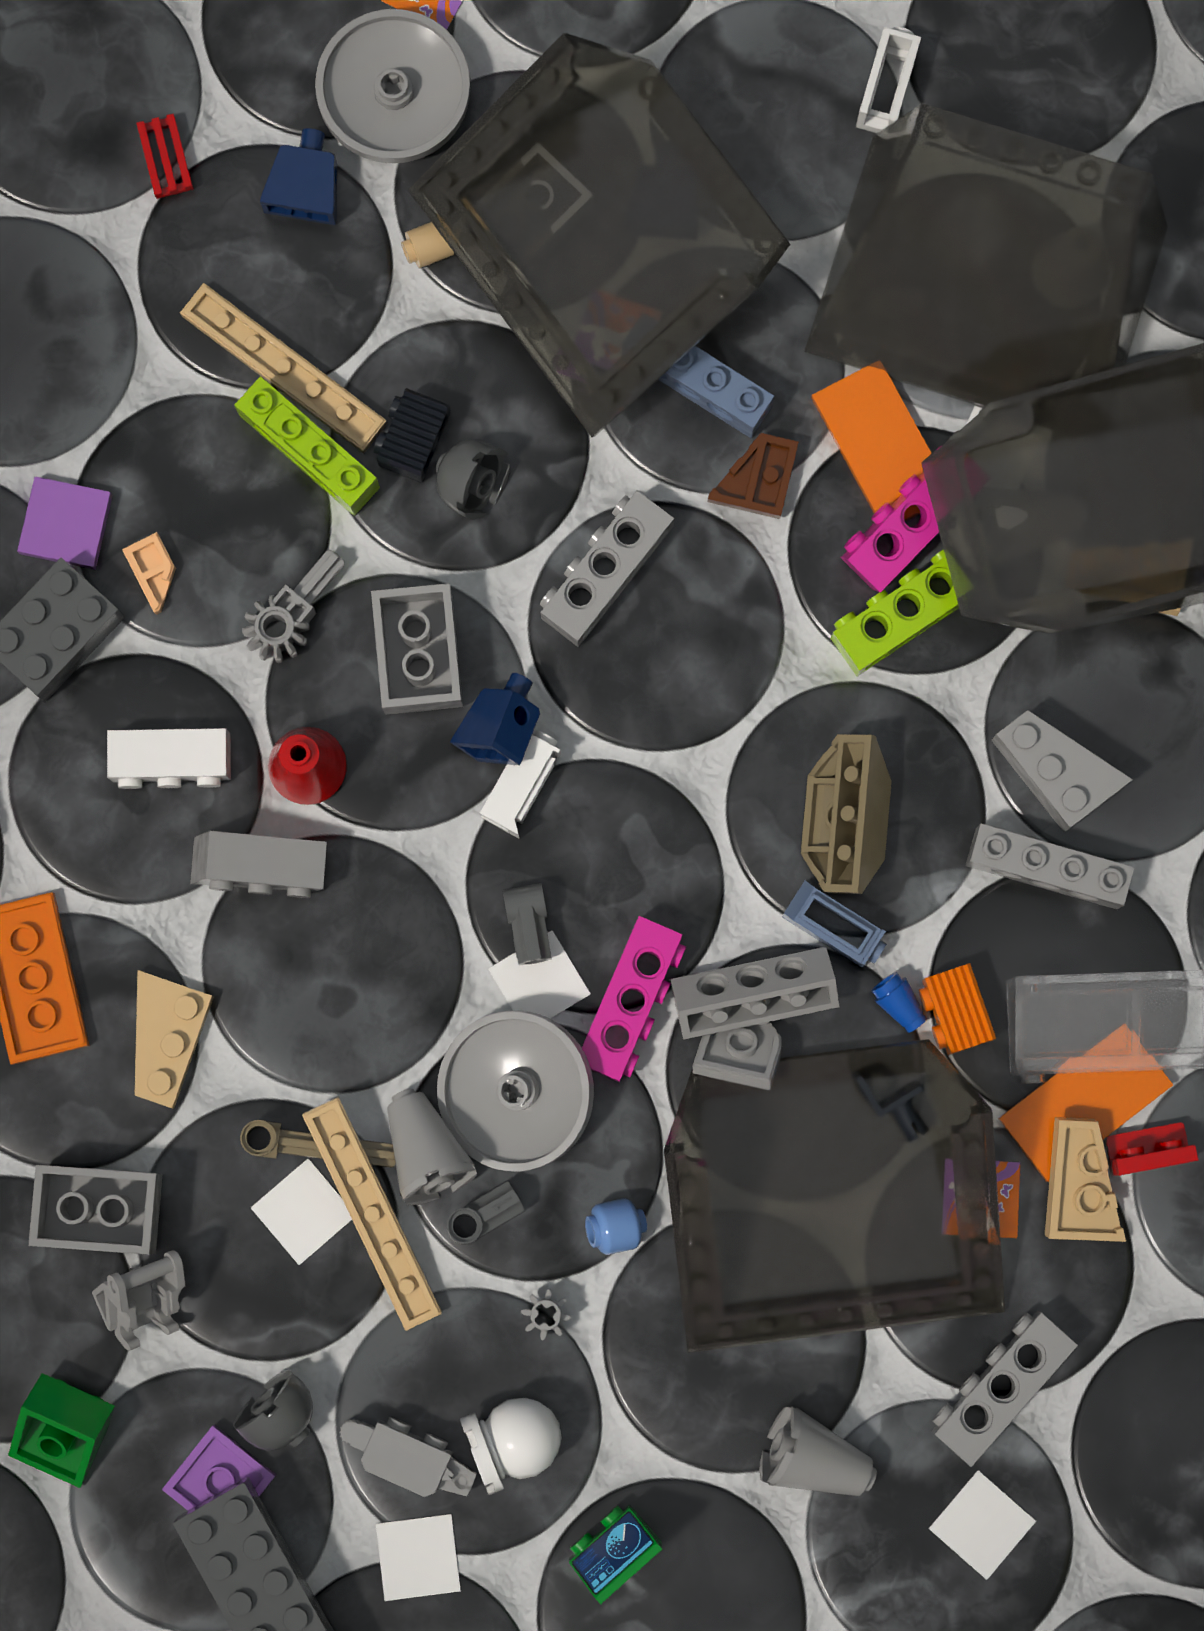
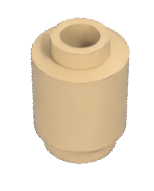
M437 219L406 231V240L401 242L408 263L415 262L418 268L453 256L454 251L461 248L460 238L451 219L443 222L441 219Z

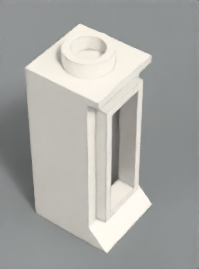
M884 27L860 107L856 128L893 138L921 37L914 35L912 31L902 27H894L892 29ZM886 57L904 61L889 114L871 109Z
M538 730L535 735L531 736L520 766L507 764L480 812L482 819L520 839L516 823L523 824L556 764V759L553 757L560 758L561 750L555 747L558 742L557 740Z

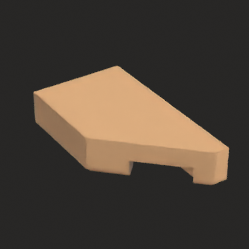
M156 532L122 550L153 612L157 615L162 612L176 567L159 534Z

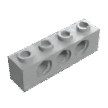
M638 490L631 498L625 495L612 511L615 519L607 529L600 526L588 542V545L592 548L583 559L577 556L564 572V575L568 577L559 589L553 586L540 602V606L543 607V610L540 612L541 619L577 647L581 645L674 527V518ZM624 528H632L639 533L640 537L634 544L627 545L620 542L617 535ZM601 558H608L615 563L616 567L611 574L600 575L593 568L595 562ZM579 588L588 590L592 596L589 603L583 606H577L569 599L570 594Z
M982 823L975 829L965 865L1113 909H1119L1124 906L1135 868Z
M826 947L671 979L683 1040L839 1007L836 979Z
M1036 1311L1033 1316L1027 1312L1013 1327L1012 1331L1016 1334L1006 1346L1002 1343L998 1344L988 1355L985 1361L989 1366L980 1376L973 1373L959 1389V1392L963 1395L952 1407L947 1403L932 1420L936 1426L931 1432L970 1467L974 1465L1078 1346L1041 1312ZM1032 1344L1037 1350L1038 1358L1032 1366L1023 1367L1018 1361V1351L1022 1346ZM998 1375H1007L1011 1381V1390L1003 1397H996L991 1391L992 1380ZM972 1405H980L985 1412L984 1421L977 1427L967 1426L964 1420L965 1411Z

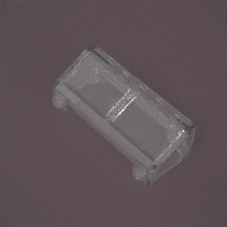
M1204 970L1015 976L1006 981L1010 1076H1021V1084L1045 1083V1075L1204 1069Z

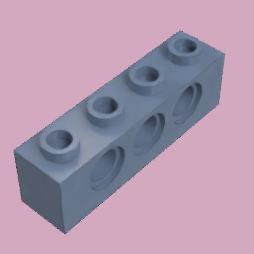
M642 313L622 343L623 358L751 439L773 407L774 395Z

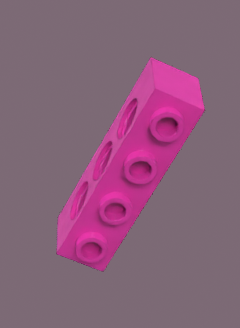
M949 445L946 449L940 446L926 460V463L929 465L928 468L919 477L916 474L909 477L898 490L901 493L899 498L892 505L888 502L882 505L871 517V520L874 522L864 534L858 531L844 545L847 551L841 559L872 590L881 593L990 480L958 446ZM942 476L947 481L948 489L943 497L937 499L932 494L931 486L936 478ZM916 505L920 510L921 517L916 525L909 527L904 521V513L909 506ZM888 533L893 539V548L889 553L881 555L877 550L876 543L881 535Z
M641 916L638 917L582 1046L592 1071L619 1083L623 1075L631 1077L639 1055L634 1054L633 1050L639 1038L644 1041L647 1040L655 1019L649 1017L654 1002L662 1005L671 984L664 980L670 965L678 968L687 947L680 944L683 934ZM645 954H652L659 959L660 969L653 975H644L637 968L638 959ZM636 990L643 995L645 1003L639 1011L629 1012L622 1006L621 999L627 991ZM615 1026L624 1028L629 1035L628 1043L619 1049L610 1047L605 1040L607 1031Z

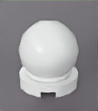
M528 1398L506 1400L493 1408L486 1421L480 1420L479 1422L475 1413L460 1418L464 1433L467 1434L472 1447V1455L489 1495L504 1489L501 1479H504L505 1475L517 1479L537 1476L551 1466L558 1454L562 1439L560 1424L553 1412L538 1401Z

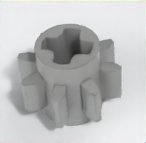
M550 1289L547 1290L545 1299L540 1301L537 1296L531 1294L530 1299L534 1304L532 1310H521L523 1315L531 1316L532 1322L527 1325L525 1330L531 1331L535 1327L540 1329L541 1340L546 1338L547 1331L551 1329L561 1336L563 1333L558 1323L560 1320H571L570 1315L561 1314L560 1307L566 1303V1298L556 1303L551 1300L552 1292ZM542 1304L545 1308L550 1306L556 1308V1312L553 1315L554 1324L549 1325L546 1321L541 1324L537 1322L536 1317L539 1315L537 1307Z

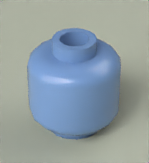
M622 1198L596 1204L591 1210V1215L585 1219V1228L590 1245L593 1248L597 1247L605 1255H611L637 1248L641 1242L642 1233L647 1232V1221L642 1209H636L630 1200Z

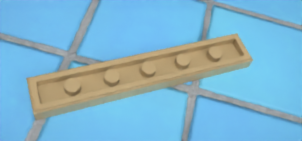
M205 283L201 285L180 312L184 319L363 454L388 424L387 420Z
M339 1096L304 1112L302 1116L405 1331L442 1314V1310Z

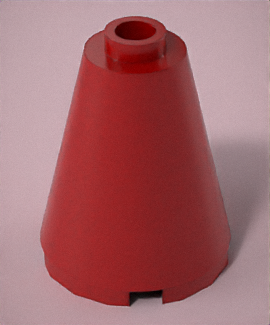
M315 727L297 728L284 734L273 746L268 761L269 776L275 789L286 799L300 805L319 804L330 799L341 786L347 773L346 756L340 743L328 732ZM306 755L303 760L298 761L302 756Z

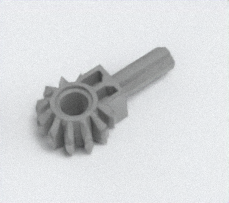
M327 550L294 590L285 585L276 596H269L270 607L265 608L262 602L257 600L254 605L259 612L258 615L246 612L245 619L253 625L242 628V634L246 637H253L247 644L250 651L261 647L259 652L261 660L265 661L271 651H274L275 661L281 663L283 660L282 651L287 650L289 655L294 658L297 656V652L292 644L296 643L300 646L307 644V639L298 633L309 630V622L316 614L312 603L345 565V562L337 553ZM282 621L286 624L285 632L276 638L269 637L266 634V628L269 623Z

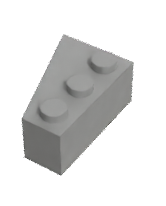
M1028 710L998 732L991 740L1064 833L1133 780Z
M208 831L194 837L190 884L209 885V889L219 891H233V887L248 888V893L272 894V889L287 890V896L311 898V892L322 890L324 886L327 842Z

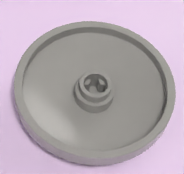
M403 9L373 11L355 18L342 27L325 47L318 63L315 81L318 106L322 118L332 135L353 153L381 163L410 162L423 158L441 148L460 127L468 109L471 89L468 65L454 37L433 19L423 14Z
M505 1011L487 1015L476 1020L461 1031L453 1040L440 1066L437 1082V1099L443 1121L471 1158L498 1170L526 1171L554 1162L576 1144L591 1116L594 1100V1083L591 1068L584 1051L576 1039L564 1027L541 1014L528 1011Z

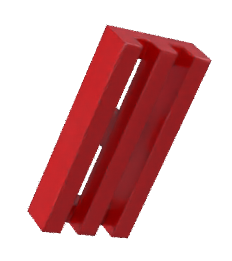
M174 113L166 115L167 118L164 119L157 117L151 119L152 122L144 123V121L136 123L156 199L194 190ZM162 129H170L183 183L176 184ZM153 131L155 132L168 187L164 188L161 187L148 133Z

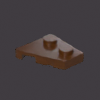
M760 433L749 446L746 453L735 462L716 488L712 489L707 502L780 519L799 442Z

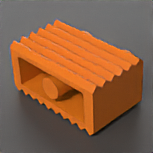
M970 963L922 980L924 988L919 989V995L925 1011L933 1010L937 1025L932 1027V1032L939 1050L946 1048L947 1054L951 1055L996 1039Z

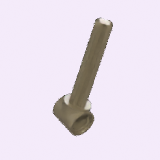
M264 1120L251 1121L241 1131V1145L247 1153L253 1156L277 1159V1154L282 1153L323 1159L311 1133L281 1129V1123ZM256 1127L266 1128L270 1133V1143L262 1150H255L248 1143V1135ZM360 1140L372 1165L389 1168L395 1166L393 1144Z

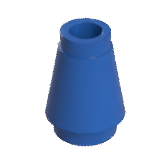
M894 972L872 989L873 994L876 996L874 1001L904 1027L908 1033L920 1027L927 1020L906 977L901 978L897 972Z

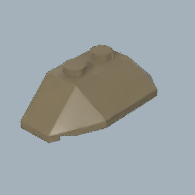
M837 735L832 741V746L822 755L807 778L801 855L811 872L820 882L819 885L823 892L862 894L885 860L892 781L877 738L874 735Z

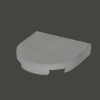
M770 1022L703 1035L693 1063V1074L771 1090L781 1057V1036Z

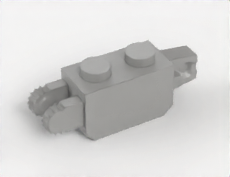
M389 1417L387 1422L379 1420L376 1426L353 1418V1420L345 1421L342 1427H340L341 1431L339 1433L343 1439L342 1441H345L346 1444L350 1443V1446L364 1452L361 1461L365 1471L423 1497L434 1494L437 1489L467 1496L472 1488L477 1473L453 1458V1452L446 1449L448 1442L429 1433H426L424 1439L409 1432L412 1427L411 1425L393 1417Z

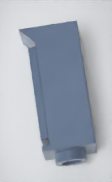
M806 880L782 916L788 922L861 968L868 960L875 964L887 945L881 941L886 931L881 930L816 889ZM813 900L867 934L858 949L804 915Z

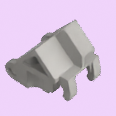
M175 1250L169 1251L164 1254V1258L125 1274L113 1273L108 1275L107 1281L92 1291L109 1331L115 1330V1336L128 1351L141 1345L140 1340L134 1335L132 1330L148 1323H155L167 1335L179 1331V1325L172 1319L171 1315L177 1313L180 1309L178 1296L185 1287L182 1260Z

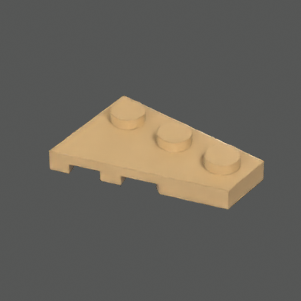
M138 970L135 1096L172 1109L175 1108L214 996Z

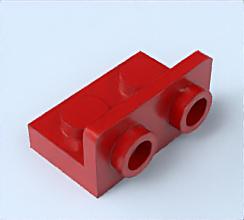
M1181 1122L1111 1135L1105 1138L1112 1176L1199 1161L1196 1146L1188 1145L1185 1126Z

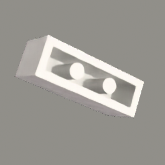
M226 728L107 730V778L112 782H118V788L122 789L142 788V782H157V787L180 788L181 781H197V787H220L221 781L231 780L230 733Z

